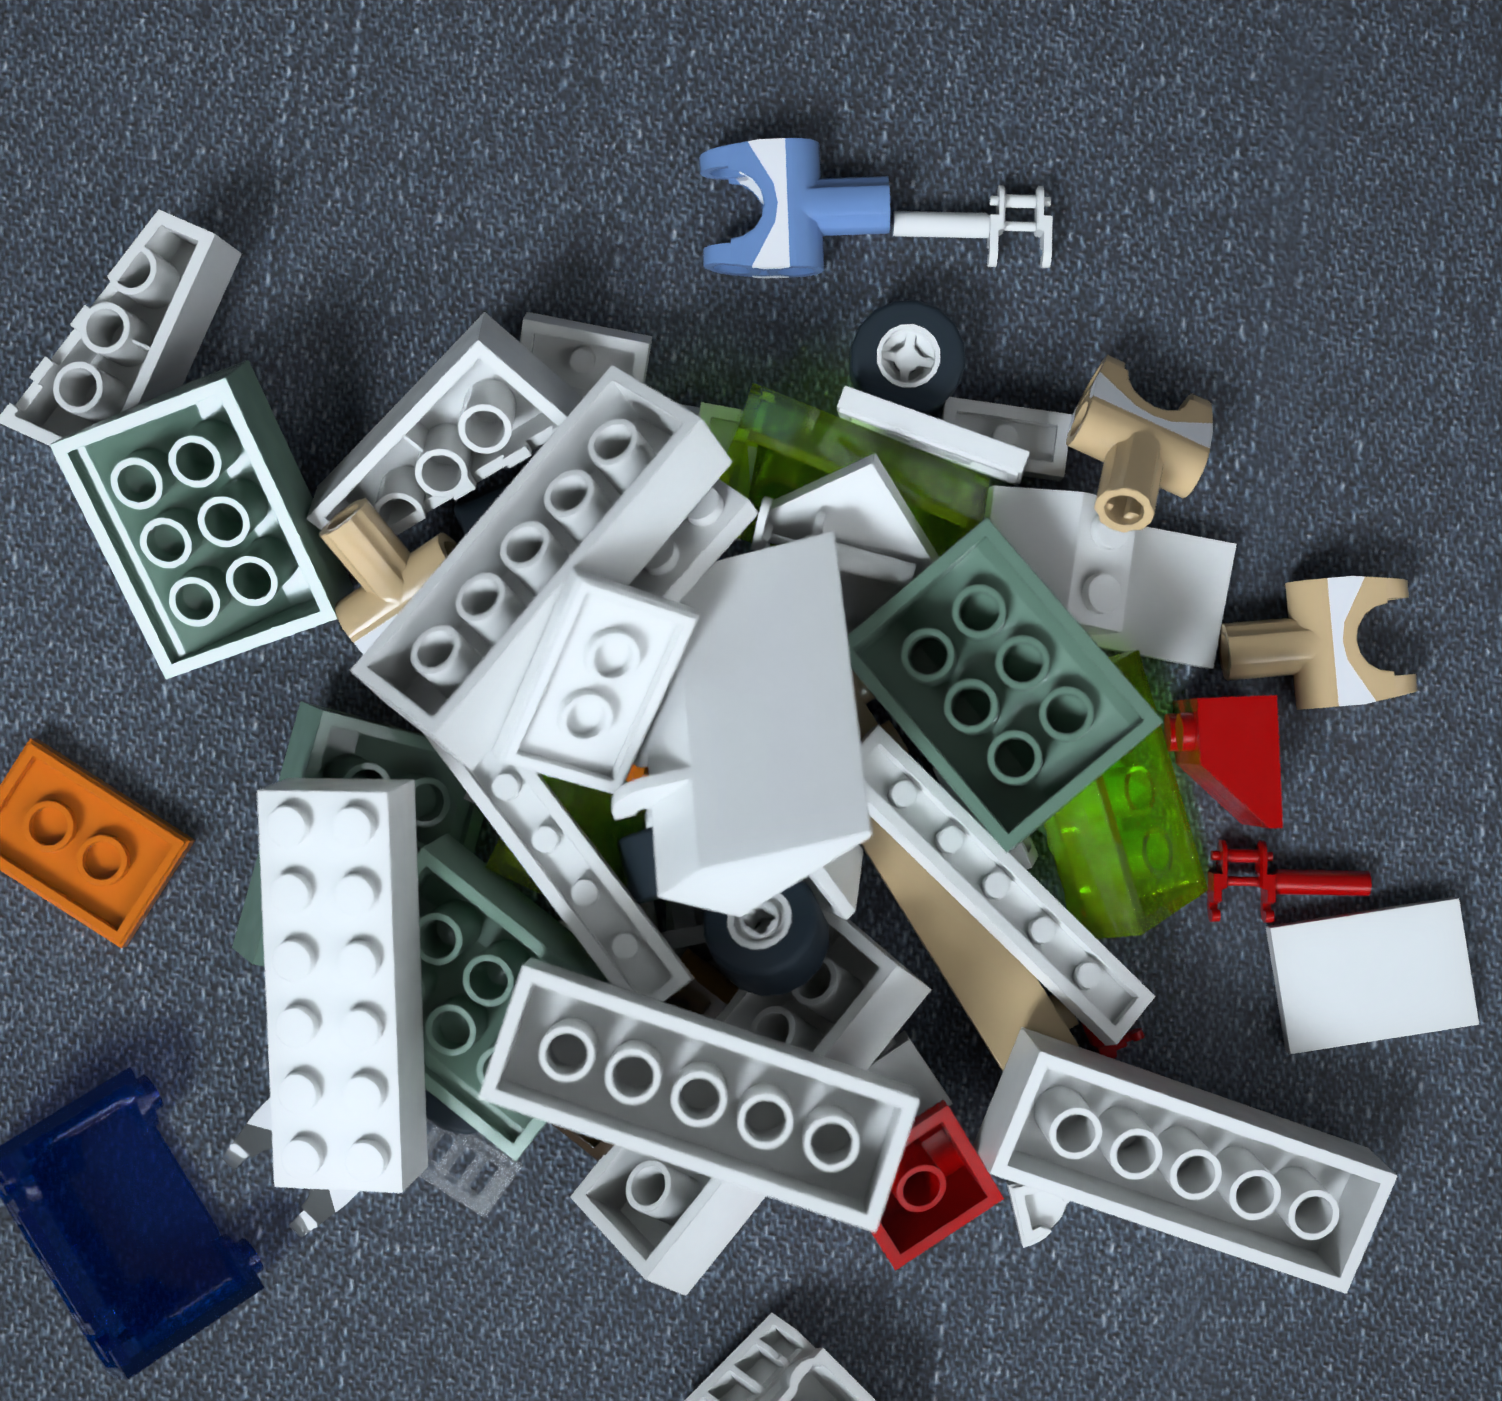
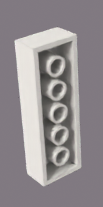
M611 365L350 671L393 710L473 771L498 739L571 568L629 586L730 466L732 460L701 417Z
M287 778L257 790L274 1187L402 1193L428 1168L414 779Z
M821 909L829 925V949L821 968L805 985L784 995L759 996L739 989L727 1007L715 1020L867 1071L932 989L849 919L845 920ZM615 1145L606 1155L602 1156L570 1196L645 1280L685 1296L766 1197V1195Z
M530 958L522 966L478 1097L490 1103L873 1232L877 1230L920 1102L915 1087L534 958Z
M1023 1027L1020 1029L973 1144L987 1170L992 1175L1346 1294L1398 1176L1369 1148Z

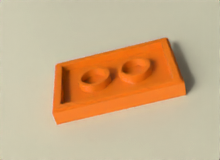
M30 738L0 784V871L118 947H127L192 847L195 839L37 738Z

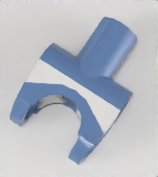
M806 138L757 139L716 147L702 153L699 157L701 176L710 179L729 180V184L743 186L753 192L761 203L763 211L762 217L755 228L745 235L731 238V243L710 245L703 249V267L707 270L721 274L755 278H790L817 275L824 271L823 236L890 233V186L888 176L821 178L820 144L818 141Z

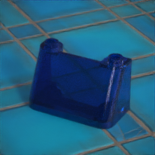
M131 1067L0 1145V1199L102 1366L113 1379L129 1380L265 1288L257 1275L264 1270L258 1254L245 1238L235 1242L229 1235L221 1234L156 1127L159 1125L156 1111L164 1107L159 1092L145 1074L137 1078Z

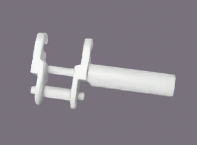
M998 185L997 196H990V205H996V214L894 211L893 236L987 238V248L989 249L987 267H996L998 236L1002 235L1004 231H1034V236L1040 238V249L1042 250L1040 267L1050 268L1053 216H1045L1044 207H1050L1051 197H1044V186H1038L1035 195L1006 194L1004 185ZM1005 208H1034V222L1005 221Z
M766 496L763 498L752 541V550L757 551L769 548L770 543L781 545L796 541L772 534L774 527L768 520L773 498ZM818 510L812 534H807L805 538L822 534L826 512ZM836 542L839 570L900 587H905L913 579L916 568L915 563Z

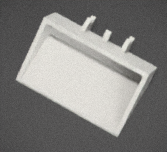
M834 531L718 560L678 602L692 607L700 617L634 761V765L637 767H648L649 776L625 783L614 792L611 799L612 813L615 820L636 815L639 810L646 809V828L653 827L657 893L660 898L742 917L872 836Z

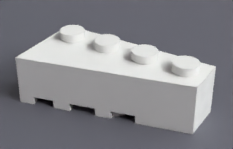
M158 209L107 277L110 283L91 307L84 305L70 325L74 329L51 359L46 356L30 375L29 378L33 380V383L16 405L9 403L0 414V424L50 446L54 441L182 386L242 253L216 234Z
M484 312L317 486L306 519L322 530L336 514L348 505L366 498L392 531L399 535L424 520L427 513L451 498H454L456 501L476 489L477 483L505 466H508L510 469L530 457L532 451L544 444L581 402L582 396Z

